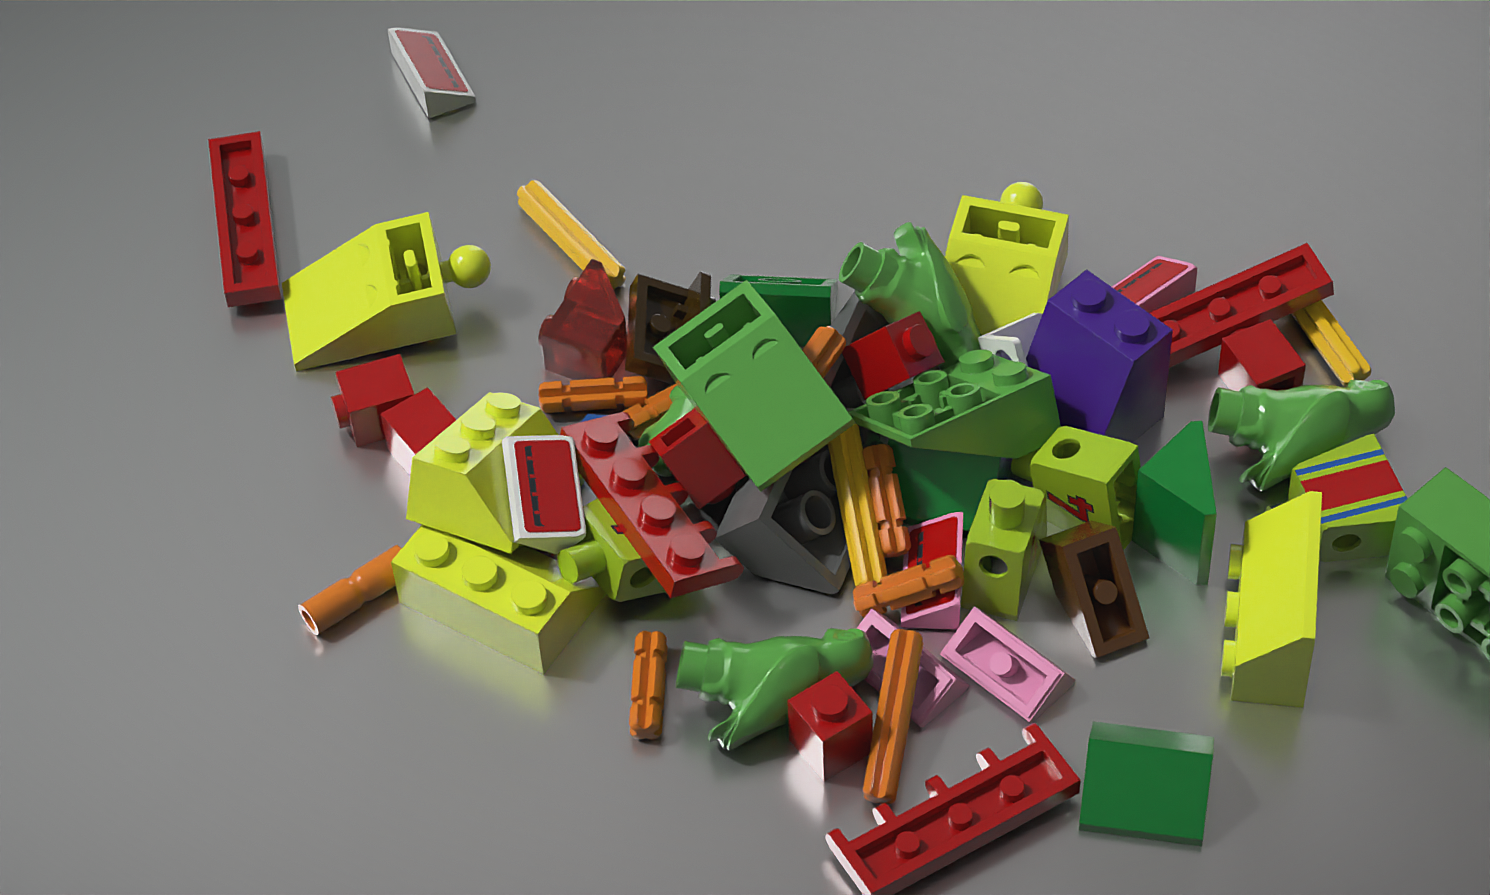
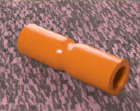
M398 545L391 547L356 569L350 577L340 579L300 604V614L311 631L316 635L322 633L358 610L364 602L374 600L396 586L391 561L402 548Z

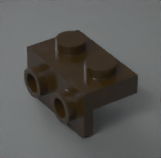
M699 272L688 289L637 274L629 288L626 371L672 385L676 384L653 347L716 302V298L711 296L710 274Z

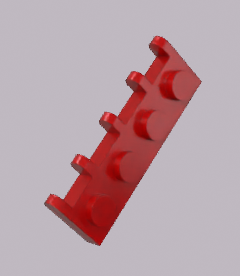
M620 412L561 427L560 435L572 437L574 440L579 474L670 598L727 583L737 579L742 574L744 566L736 556L719 559L709 546L717 536V531L709 521L693 524L682 510L680 505L688 498V492L682 484L672 483L664 486L652 470V467L660 459L652 445L636 448L628 438L627 434L633 430L635 423L627 412Z
M1033 723L1022 729L1027 747L1002 760H999L990 748H986L976 754L982 771L950 788L946 786L938 775H935L925 781L926 790L931 797L928 800L898 816L894 814L886 803L873 808V815L879 826L851 841H848L838 828L826 833L825 837L830 849L863 895H893L1079 794L1080 778L1040 727Z

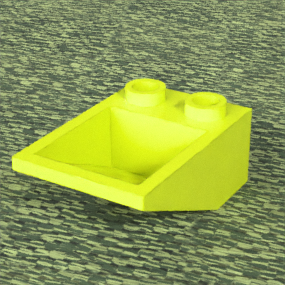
M1016 182L1008 186L1002 193L1000 202L962 195L949 235L945 258L951 265L971 304L974 319L981 335L992 332L1032 313L1043 314L1047 301L1058 290L1068 255L1069 215L1042 210L1043 198L1040 191L1034 185L1027 182Z
M429 212L371 226L281 283L296 371L457 334L447 283L454 282L463 288H475L483 284L491 271V262L487 253L478 246L464 245L455 249L450 255L449 260L442 262Z

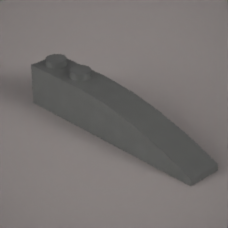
M854 291L830 327L836 329L846 339L847 346L889 325V322L882 314L870 308L867 304H862ZM841 353L823 379L849 412L865 405L866 400H864ZM859 426L863 449L872 445L884 444L879 441L880 434ZM828 444L761 492L748 475L744 473L745 476L741 479L714 540L732 556H736L741 564L754 575L831 595L839 592L851 562Z

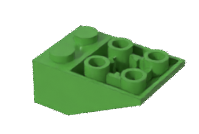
M747 280L653 347L677 386L694 408L709 423L723 445L760 492L856 424L775 313Z
M989 350L967 352L960 356L958 363L943 370H931L920 373L913 378V383L896 391H884L873 394L867 398L865 405L848 412L857 425L913 448L1018 459L1041 448L1052 434L1061 427L1051 375L1030 368L1023 362H1014L994 355Z
M1445 467L1398 507L1385 578L1391 581L1394 588L1400 594L1407 598H1413L1437 616L1440 623L1449 631L1459 633L1482 650L1490 661V499Z

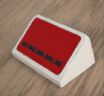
M398 27L388 29L392 55L428 119L476 102L474 93L438 32Z
M563 435L505 437L502 440L514 542L558 554L561 550L572 547L583 540L586 536V526L573 438Z

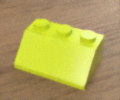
M489 392L412 457L406 519L512 553L521 544L514 542L502 440L507 436L558 435L541 408L523 403L517 396L509 393ZM578 472L581 487L584 484V479Z
M1309 491L1245 521L1242 545H1230L1227 579L1239 581L1238 592L1227 591L1224 627L1235 628V641L1224 640L1221 676L1232 677V701L1304 707L1316 636L1322 492Z
M421 525L391 561L399 603L543 675L606 595L605 591L592 577L571 584L563 578L557 560L526 545L521 544L512 553H508L426 525Z

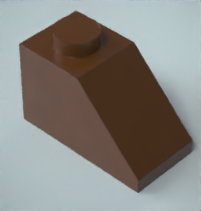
M1091 520L1039 539L1055 595L1092 657L1098 658L1150 638L1115 526Z

